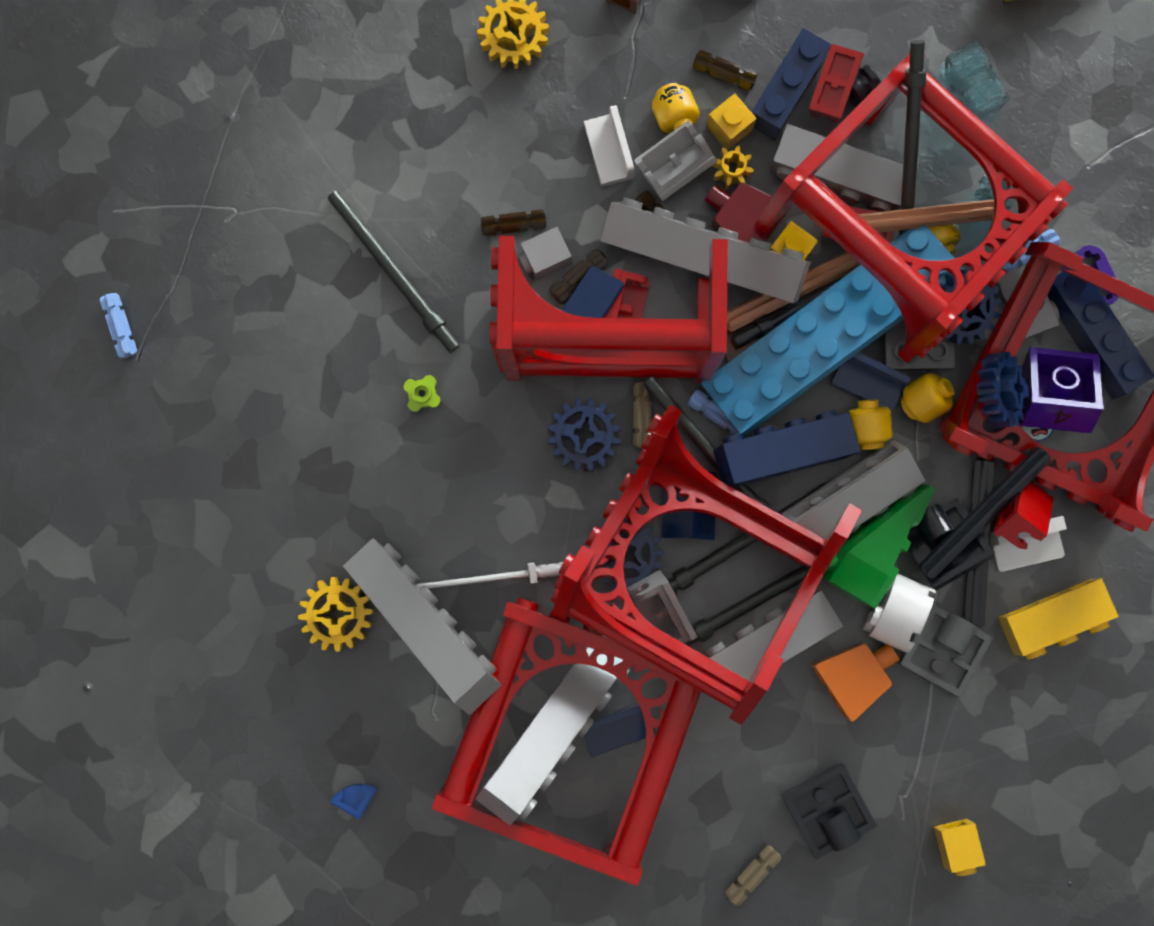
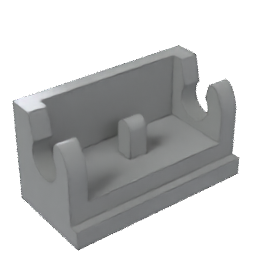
M688 120L637 157L634 162L649 186L664 201L716 163L717 159L702 135H698L693 124Z
M660 570L627 587L639 612L652 625L682 643L698 638L669 582Z

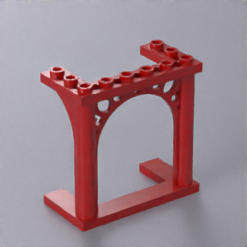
M910 53L782 182L755 223L761 231L766 233L782 217L791 204L794 203L869 271L892 296L904 318L907 338L904 347L897 355L906 363L916 355L922 359L933 347H936L960 325L963 319L959 314L965 308L970 312L985 297L980 291L986 284L992 288L1005 275L1006 272L1002 269L1004 264L1008 261L1013 265L1027 250L1024 245L1029 240L1032 242L1036 240L1048 227L1047 224L1050 220L1054 219L1068 205L1064 198L1073 189L1064 179L1056 186L1049 182L927 72L926 85L922 87L921 110L964 147L981 165L993 191L994 216L989 232L981 244L971 252L955 259L933 261L916 258L900 251L886 241L814 174L865 123L871 126L892 104L900 91L907 96L908 87L904 85L905 70L909 68ZM1002 180L1006 183L1008 188L1010 186H1012L1013 188L1005 191L1001 186ZM1017 199L1018 214L1012 213L1005 208V200ZM1003 220L1015 223L1011 224L1006 230L1002 228ZM984 246L990 247L991 253H987ZM963 265L970 268L964 277L960 271V267ZM925 269L929 272L928 282L925 280L927 276L920 274L919 270ZM942 270L948 271L953 277L954 290L951 293L945 292L939 285L938 275Z
M499 236V247H492L491 268L492 270H498V284H491L490 291L491 307H497V322H490V344H492V350H494V356H496L500 372H505L507 381H521V376L651 378L654 376L655 378H695V384L711 381L727 353L728 239H712L709 247V278H698L696 284V319L581 317L553 307L544 301L525 279L516 257L514 236ZM601 350H637V351H601ZM663 351H695V352H663Z
M1031 242L1025 253L1030 259L1003 309L995 329L992 331L949 417L943 415L937 427L944 433L942 438L947 440L946 442L953 449L968 456L973 451V453L989 461H992L994 456L1006 461L1004 467L1010 471L1028 455L1022 451L1031 448V452L1035 447H1041L1050 455V463L1054 459L1056 467L1048 464L1037 475L1038 477L1035 482L1051 490H1055L1056 486H1060L1068 490L1067 497L1083 505H1086L1088 500L1098 504L1099 508L1097 511L1112 520L1115 525L1133 533L1135 527L1147 532L1154 520L1145 514L1143 510L1144 489L1154 461V389L1138 419L1122 437L1105 447L1089 452L1069 453L1048 448L1031 438L1020 424L1014 427L1002 428L996 432H987L983 429V422L989 414L983 415L984 404L979 402V395H977V383L981 382L978 370L983 369L981 360L987 359V354L1009 351L1011 357L1016 356L1059 271L1154 314L1153 295L1082 263L1084 257L1051 242ZM1009 432H1014L1019 436L1016 444H1012L1013 441L1010 439H1004L1001 442L997 440L1005 437ZM1118 451L1122 454L1115 460L1119 462L1115 469L1114 463L1109 456L1112 452ZM1093 459L1101 460L1106 468L1105 478L1101 482L1092 481L1088 475V464ZM1075 461L1079 463L1081 479L1077 478V473L1072 468L1067 470L1068 462Z
M669 405L663 416L657 413L649 425L648 435L641 446L643 450L635 463L639 465V468L635 474L629 472L619 488L623 494L618 501L612 499L602 516L607 520L602 528L594 527L585 543L589 548L582 545L576 556L569 554L559 570L561 575L554 586L556 590L550 600L555 603L551 616L561 622H564L568 615L729 707L733 710L729 719L742 725L768 691L784 660L780 657L827 567L848 539L862 510L849 503L826 539L816 535L728 486L704 469L688 452L679 435L678 421L682 411ZM658 485L666 492L668 500L665 505H657L652 501L649 495V488L651 486ZM676 491L679 492L678 496L686 497L687 500L684 502L677 501ZM640 497L643 504L648 508L647 513L644 515L636 512L641 507ZM680 511L709 514L731 524L809 568L749 681L652 625L632 602L624 580L625 554L636 533L655 518ZM626 532L629 537L626 539L621 538L619 533ZM608 558H612L615 561V566L612 569L598 568L605 566ZM607 577L615 581L616 588L608 593H598L593 590L591 583L598 578ZM618 598L623 602V609L620 610L615 603H613L612 607L606 603L613 602Z
M517 598L516 603L507 602L503 616H506V620L490 661L497 669L493 675L500 682L501 686L470 715L446 783L437 793L431 809L638 886L643 873L641 860L701 691L609 638L604 637L590 627L584 625L582 629L569 624L570 616L564 622H561L551 616L553 610H551L549 616L544 615V613L538 611L540 604ZM538 635L547 636L554 645V655L550 660L541 659L534 650V640ZM558 636L563 638L564 643L571 648L572 644H574L576 647L575 654L569 656L561 652V642ZM585 646L594 649L590 656H588ZM524 651H526L529 659L534 663L533 668L530 670L520 668L522 663L526 661V659H522ZM600 654L607 656V662L603 665L597 662V657ZM614 657L623 660L620 663L613 665ZM585 664L609 672L623 682L632 692L643 713L646 727L645 752L613 843H606L604 851L517 819L509 826L489 809L474 804L475 798L478 795L476 794L511 700L530 678L554 666ZM630 667H635L633 669L635 672H641L645 668L650 670L644 673L638 680L630 679L627 676V670ZM517 675L519 679L513 683L514 677ZM652 678L664 679L667 687L661 696L649 699L642 695L641 690L645 682ZM667 703L665 711L660 709L659 719L651 716V707ZM658 727L657 733L654 736L653 728Z

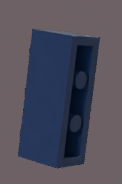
M803 27L752 110V114L757 118L753 128L776 141L826 60L831 43Z

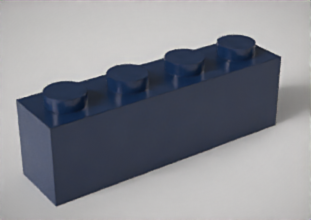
M1064 272L1058 274L1047 294L1048 298L1056 304L1059 311V319L1080 351L1083 353L1099 354L1101 383L1112 400L1127 395L1154 378L1153 372L1099 290Z
M832 410L817 415L816 421L806 423L805 418H800L785 423L786 428L775 431L773 426H767L753 431L754 436L743 439L742 434H735L723 438V444L713 450L722 482L734 488L847 459L861 452L849 412L837 415L836 411Z

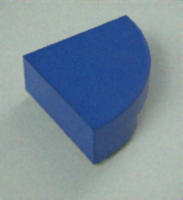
M353 784L339 791L329 803L360 820L378 788L369 784Z

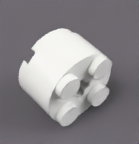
M897 574L880 604L873 612H869L863 630L869 632V637L909 653L915 643L910 642L912 634L920 635L933 605L934 598L931 597L936 593V590Z

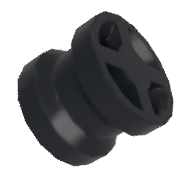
M864 65L859 68L849 100L856 107L881 83L878 75L870 66Z

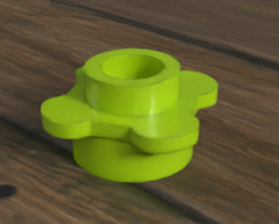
M426 375L423 379L416 381L408 379L404 383V390L408 392L409 396L407 405L411 411L418 412L421 408L428 407L436 408L440 404L441 399L435 390L437 381L433 376ZM421 390L425 391L423 397L419 396Z

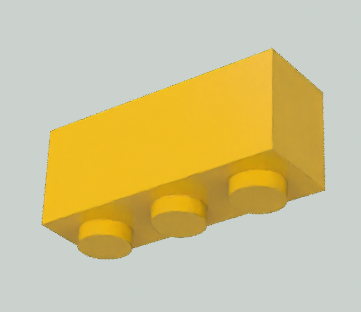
M1096 578L1086 580L997 618L1013 655L1026 656L1027 660L1047 653L1045 649L1047 646L1057 643L1061 647L1077 641V634L1089 630L1090 634L1102 631L1110 627L1108 621L1119 616L1103 579Z

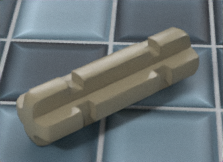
M645 382L635 383L633 389V397L636 398V401H633L632 429H635V433L632 434V446L638 449H642L641 446L648 435L647 430L651 424L652 402L649 401V398L652 397V394L643 385Z
M766 846L759 853L760 858L758 860L755 858L737 878V884L733 883L726 890L725 895L727 899L735 906H740L748 898L746 894L748 892L752 893L770 873L768 871L770 867L774 869L781 861V855L772 846Z

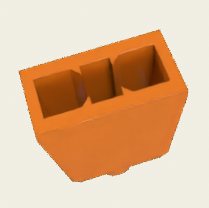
M860 642L815 661L810 666L844 718L853 722L891 687L892 682L884 670L898 662L899 657L890 645L885 644L872 653L866 643Z

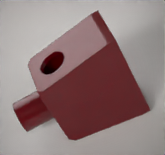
M741 182L732 195L715 184L704 199L706 203L719 211L711 225L713 230L718 232L719 227L735 231L739 233L737 239L750 243L751 237L767 241L788 212L787 210L764 233L755 223L772 199V196Z

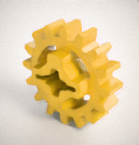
M495 0V8L486 5L485 13L487 17H479V26L482 28L477 30L478 39L483 40L480 43L482 52L489 51L488 56L491 62L500 58L502 68H505L509 61L513 62L514 69H518L519 61L524 60L530 66L531 55L538 58L542 56V50L539 46L547 47L548 38L544 35L549 34V24L544 23L546 21L544 11L537 13L538 3L536 1L529 6L526 5V0H519V2L507 0L505 3L502 0ZM499 18V26L494 28L493 33H491L494 23ZM508 24L510 25L511 29H514L515 32H519V40L517 39L516 35H513L511 31H508ZM536 30V31H535V36H534L533 40H532L531 43L528 45V44H527V39H528V37L531 36V35H533V31Z
M331 577L330 586H327L323 580L318 581V591L313 589L306 591L311 597L310 601H300V605L306 608V613L298 615V619L307 621V625L301 629L302 633L312 632L313 635L309 642L315 644L321 640V650L324 651L328 650L331 644H334L336 652L342 651L343 643H346L350 649L356 647L354 638L357 637L364 640L366 635L362 631L363 627L371 628L373 626L370 621L366 620L367 615L375 613L374 609H366L365 604L370 599L367 596L361 597L359 595L362 592L359 585L353 589L350 588L351 579L345 578L342 585H339L338 578ZM342 592L351 596L356 602L357 607H351L345 602ZM326 595L327 602L321 609L315 610L318 601ZM335 605H337L338 610L351 612L350 615L338 618V624H336L334 618L322 616V614L329 613V611H334ZM352 619H358L354 629L345 635L346 626ZM316 622H322L329 628L330 636L324 634L318 628Z

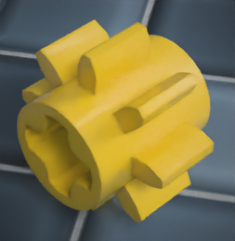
M738 145L735 151L729 152L723 147L720 152L722 160L717 159V162L712 165L714 168L719 169L714 175V181L721 179L726 183L725 189L727 190L731 184L737 183L739 186L741 182L745 183L743 175L752 176L754 171L751 167H746L752 155L744 156L740 152V146ZM730 163L736 164L735 173L729 172Z

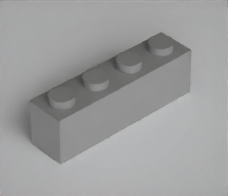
M787 124L770 170L776 172L777 177L785 180L826 137ZM844 144L814 174L833 193L839 194V198L851 204L861 202L870 205L871 210L879 212L899 210L901 207L903 164Z
M892 440L884 448H880L781 515L826 539L850 503L862 510L851 531L853 533L859 529L860 524L872 516L884 513L889 505L899 498L913 493L917 486L925 482V479L909 449L899 442Z
M822 590L815 591L780 656L784 659L782 663L843 627ZM779 606L763 616L765 619L764 623L755 628L752 624L746 625L734 633L736 637L734 641L725 646L720 641L705 650L706 656L749 681L787 609L783 611L782 607Z

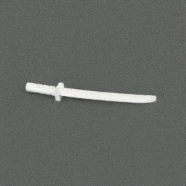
M533 562L527 563L528 570L419 583L417 585L420 589L423 586L433 589L529 577L530 583H538L537 578L542 579L561 575L559 570L563 562L535 566Z

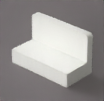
M617 105L610 107L608 115L584 121L585 132L601 187L631 180L634 175V165Z
M1064 517L1050 518L1048 535L1042 541L1031 537L1027 532H1020L1018 536L1021 539H1025L1028 543L1027 549H1020L1003 536L998 537L994 532H991L990 545L995 552L994 560L997 571L1004 572L1063 558L1065 553L1059 531L1067 529Z

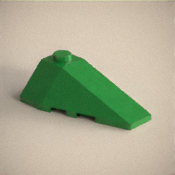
M922 483L910 495L901 497L890 504L884 513L872 516L864 522L858 530L849 535L844 545L827 567L821 580L844 597L876 609L898 574L899 569L894 565L900 552H907L911 545V542L908 540L910 529L916 527L921 522L935 488Z

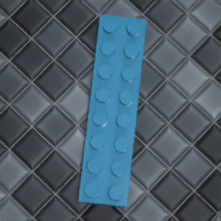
M925 224L920 228L908 229L890 243L900 251L920 259L933 261L955 259ZM860 265L716 371L711 381H703L701 385L736 431L745 437L904 318L896 302L884 286ZM925 269L919 270L920 274L927 276L925 280L928 282L929 272ZM942 270L939 272V283H946L945 274L949 273L948 271Z

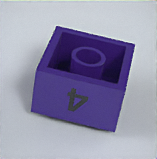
M1030 347L1022 364L1023 369L1021 373L1022 378H1026V384L1029 389L1028 397L1024 398L1027 410H1022L1024 416L1022 426L1092 433L1103 411L1099 354Z

